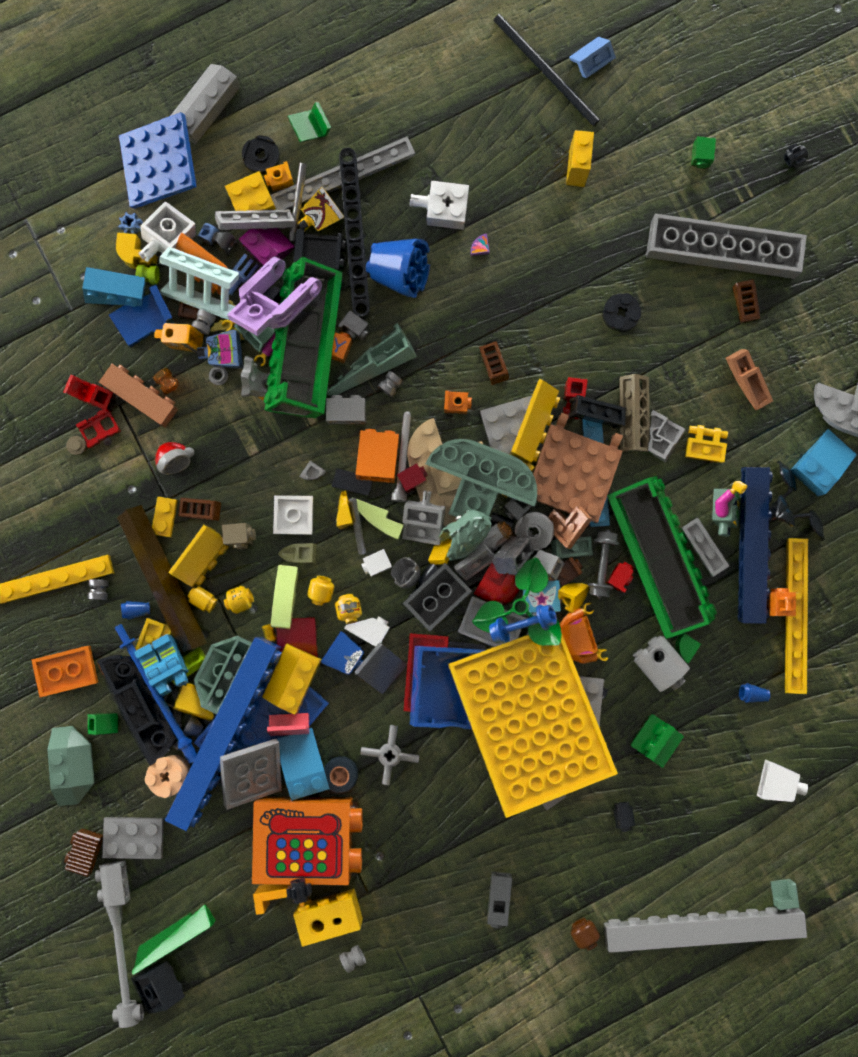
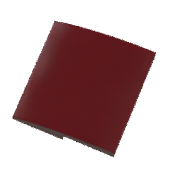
M315 617L292 618L290 629L277 628V643L281 646L280 652H283L286 644H289L318 657Z

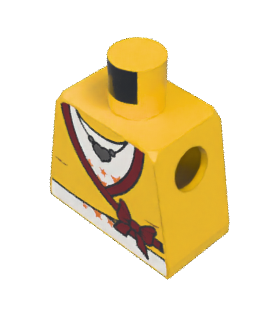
M321 187L302 207L301 211L305 217L298 221L297 224L304 231L311 226L316 231H320L344 218V215L325 189Z

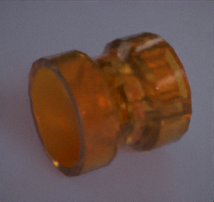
M169 368L160 370L153 377L155 383L161 386L164 394L173 392L180 385L179 381L172 377V372Z

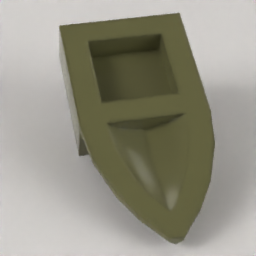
M314 543L292 544L283 548L278 555L286 561L297 564H315L317 545Z

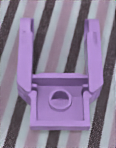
M273 257L239 288L240 303L227 315L229 320L257 336L267 327L272 329L286 327L320 293L322 283L320 280L311 277L304 284L298 286L278 305V303L262 295L283 275L286 269L285 261L278 257Z

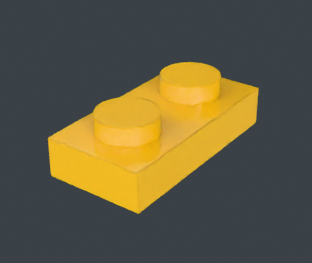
M157 497L152 524L156 535L171 538L178 500Z

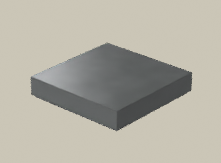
M379 642L356 669L355 673L383 694L407 664Z

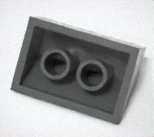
M444 563L403 604L430 632L472 591Z

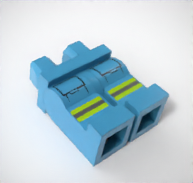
M166 634L153 641L152 644H148L134 652L144 668L150 685L155 687L160 695L164 696L172 691L169 682L173 680L178 687L188 683L186 673L189 671L185 666L177 643L171 635Z

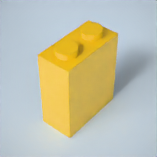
M575 130L569 149L566 185L585 187L591 170L594 132Z

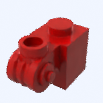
M568 377L564 392V401H567L565 407H563L564 414L569 415L571 403H569V399L577 395L586 396L587 379Z

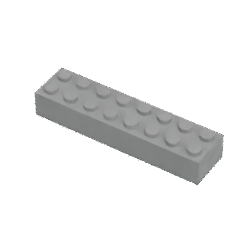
M655 214L650 224L646 258L795 279L802 273L807 235Z

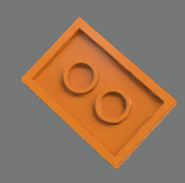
M90 645L31 660L39 697L98 683Z

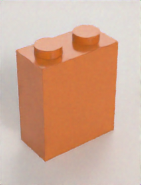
M374 429L360 431L356 479L395 483L399 434H395L394 431H384L382 433Z

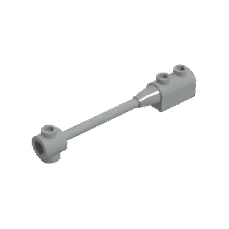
M126 860L100 865V870L95 871L96 882H101L102 890H98L97 893L98 901L104 902L111 925H113L122 1003L118 1004L117 1009L113 1010L112 1018L113 1022L119 1023L120 1028H127L143 1020L144 1008L142 1003L137 1004V1001L130 1000L121 923L122 905L130 900Z

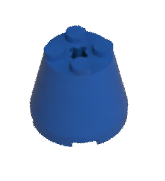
M422 239L373 243L370 261L366 264V272L370 273L373 281L404 296L416 298L419 290H424L429 275L430 264H427V253H429L430 249L428 243Z

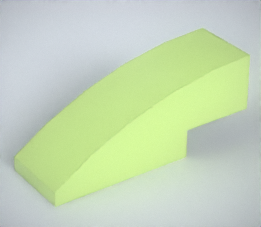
M356 499L359 513L370 524L384 534L396 540L400 539L404 525L387 519L389 511Z
M278 565L271 627L290 629L299 574L298 567Z

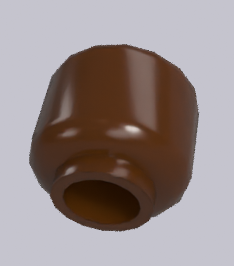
M582 918L572 924L570 934L577 947L587 949V951L594 949L597 946L596 942L600 938L594 923L591 920Z

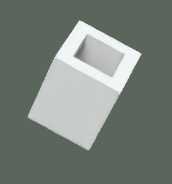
M384 549L363 558L364 563L361 564L365 574H370L371 577L392 568Z

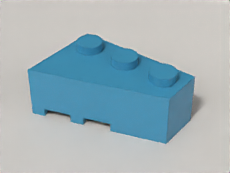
M86 267L82 288L85 303L128 305L131 307L142 306L145 278Z

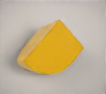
M583 583L567 584L558 590L559 600L562 599L566 605L565 609L573 613L585 601L589 586Z

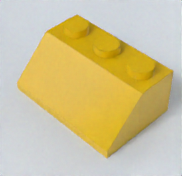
M203 525L168 573L191 587L200 586L206 579L204 575L208 570L211 571L216 566V559L220 554L223 555L229 546L223 544L222 535L214 529Z
M286 644L262 697L275 706L296 715L322 659Z

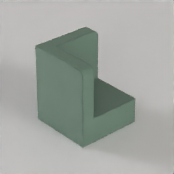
M791 879L771 881L774 906L779 910L799 908L795 882Z

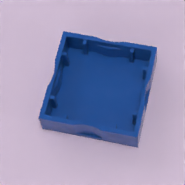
M415 646L410 725L434 728L454 726L472 729L448 664L485 650Z

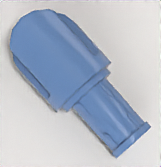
M246 254L241 257L232 269V271L239 273V279L229 290V295L231 296L239 285L246 283L260 266L256 264L249 274L245 276V271L254 261L250 259L241 271L237 270L246 259Z

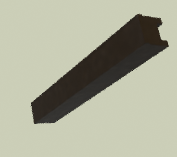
M142 505L126 509L117 519L181 654L206 644V639L177 578L168 573L171 570V566Z

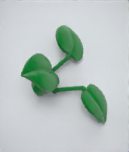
M538 558L530 559L524 563L523 567L516 574V586L521 590H526L522 599L515 600L513 608L505 612L504 606L499 602H486L480 607L475 618L472 620V623L477 628L490 633V624L496 622V619L502 618L508 625V620L505 616L513 612L518 615L527 614L529 617L534 616L529 612L530 605L526 598L530 591L539 593L548 584V574ZM558 620L557 624L550 626V629L547 631L541 627L540 623L531 625L528 628L530 639L538 645L557 646L561 642L562 631Z

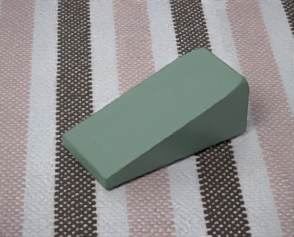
M591 536L579 537L571 549L566 548L559 540L551 541L552 555L560 559L593 555Z

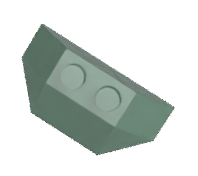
M235 636L211 645L194 678L202 708L215 714L218 713L252 642Z
M74 726L52 728L47 749L51 791L58 806L79 804L95 783L91 743Z

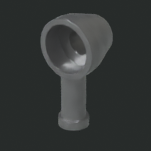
M191 716L183 733L185 737H198L204 726L196 717ZM177 740V742L174 743L173 747H174L176 750H178V751H182L181 749H178V747H177V746H178V740Z

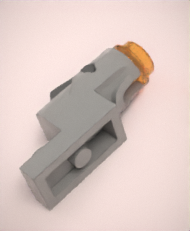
M505 521L493 525L486 539L481 542L479 547L454 566L456 572L462 578L468 580L493 562L494 551L504 545L510 539V536L513 535L509 525Z

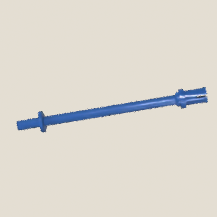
M122 624L116 626L115 630L123 642L119 647L121 649L126 648L176 735L178 749L182 750L189 764L194 762L197 752L191 743L193 741L191 738L185 737L163 696L159 694L155 687L150 685L144 668L134 653L136 649L133 643L136 639L129 638Z

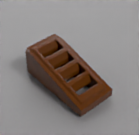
M754 279L736 283L732 288L741 323L760 319ZM748 288V291L741 292V289ZM744 296H750L748 299H742ZM749 303H751V305H752V306H749V307H744V306H743L744 304H749ZM753 310L754 314L745 315L744 313Z
M497 341L479 347L491 385L509 380V373ZM493 350L496 351L495 353H492V354H489V355H486V354H485V353L490 352V351H493ZM498 357V359L488 362V360ZM501 365L500 367L491 369V367Z
M180 497L179 517L219 521L221 502ZM188 502H190L189 514L187 513ZM196 503H198V504H197V513L195 514V506H196ZM205 504V512L204 515H202L203 505Z

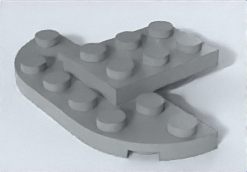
M817 383L814 389V400L816 407L819 408L824 416L822 418L833 428L858 437V384L855 394L852 395Z

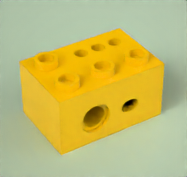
M355 889L313 901L309 898L305 906L300 907L299 904L294 913L302 947L361 929L363 921Z

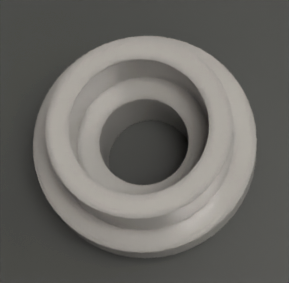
M221 366L213 367L209 372V379L215 385H223L228 379V372ZM218 373L222 374L220 379H216Z

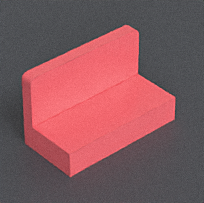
M309 713L269 715L267 732L270 736L309 734Z

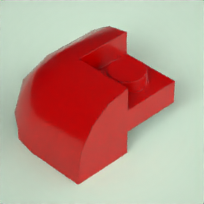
M492 562L475 590L474 595L486 602L496 601L506 605L514 600L520 590L515 583L516 575L508 573L498 574Z

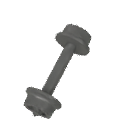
M609 530L598 532L597 538L593 541L594 543L602 544L597 584L588 583V586L590 587L589 595H594L598 599L610 597V592L614 589L613 586L605 585L610 546H619V543L617 542L618 534L611 533Z

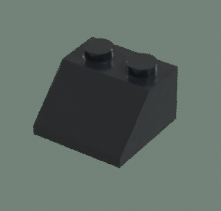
M168 961L157 963L130 978L148 1014L166 1011L185 997L183 987L177 981L174 975V968Z

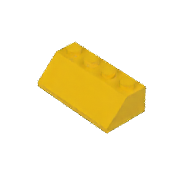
M538 380L510 455L519 458L526 464L537 461L540 453L537 450L539 443L543 444L547 435L544 432L546 425L550 426L554 416L551 415L552 408H557L560 397H557L559 391L544 380Z

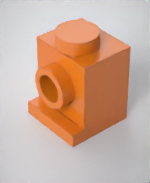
M445 391L444 413L467 414V409H471L472 398L468 397L466 392ZM455 399H461L462 403L456 404L454 401Z

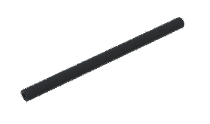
M497 14L493 21L586 120L593 127L596 126L600 119L503 16Z

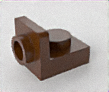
M571 557L564 561L565 564L557 578L561 586H564L583 573L581 571L583 567L577 559L574 560Z

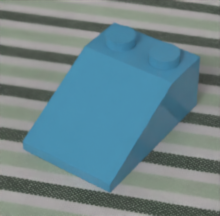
M827 429L791 468V472L814 494L821 496L826 494L840 479L857 454Z
M309 728V734L286 735L276 738L279 742L280 763L291 801L329 789L312 728Z

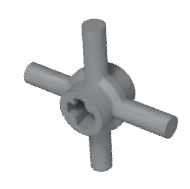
M390 725L388 743L384 744L380 750L361 747L360 755L378 757L379 761L384 765L382 780L384 785H390L392 767L396 766L400 760L415 763L419 761V755L401 753L400 748L395 744L398 726ZM388 750H391L392 754L395 755V757H392V760H389L388 756L385 755V753H388Z

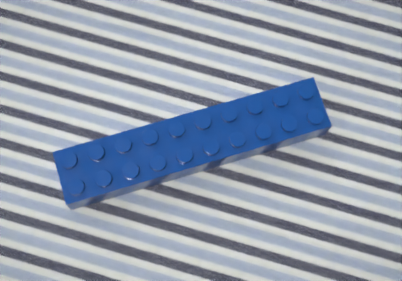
M262 637L254 638L165 819L166 822L185 831L190 827L194 828L196 823H199L203 815L201 809L208 805L212 797L209 793L214 787L216 788L221 778L218 776L221 773L220 757L230 754L235 750L238 744L236 738L240 733L244 732L247 726L245 720L252 715L256 707L254 701L261 697L264 691L262 685L266 680L270 679L273 673L271 667L275 662H278L282 654L280 652L281 646Z

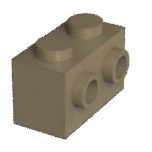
M247 523L222 525L224 545L237 548V550L248 549V545H253V540H256L255 529H252V526Z

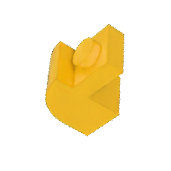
M117 232L116 251L126 265L136 269L138 262L145 266L157 264L158 257L156 254L148 262L145 261V258L142 259L140 257L141 240L136 234Z

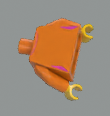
M586 603L582 608H578L573 613H568L560 622L562 635L572 660L582 664L595 662L597 659L601 661L608 660V657L601 658V653L607 650L597 648L588 617L584 616L594 612V610L591 612L586 611V606L591 603Z

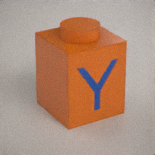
M341 331L339 333L335 332L331 359L345 363L353 344L352 339L349 338L350 335Z

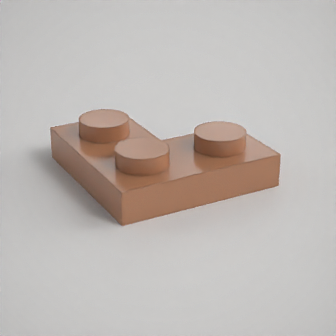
M576 506L568 518L558 509H553L548 516L554 523V536L569 549L572 548L592 520L588 513L580 506Z

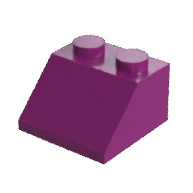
M277 228L249 229L239 238L242 246L262 267L273 257L283 260L295 249V246Z

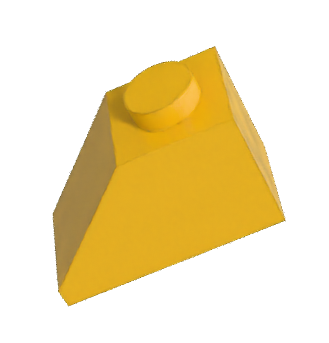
M187 683L186 686L180 687L173 710L208 721L213 720V712L201 707L195 685Z

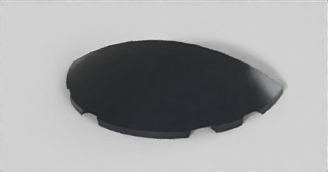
M113 655L97 660L102 676L124 722L149 766L153 765L157 759L164 757L170 750L175 739H177L176 735L131 656ZM171 681L169 685L172 691L164 695L163 698L181 728L182 712L173 710L179 689Z

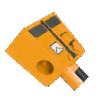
M165 323L163 330H155L154 337L156 341H161L169 348L197 352V348L202 347L204 334L188 324Z

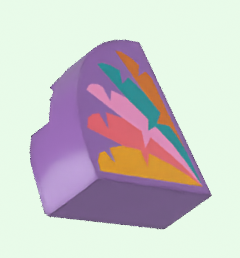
M483 234L475 239L471 246V256L489 254L487 234Z

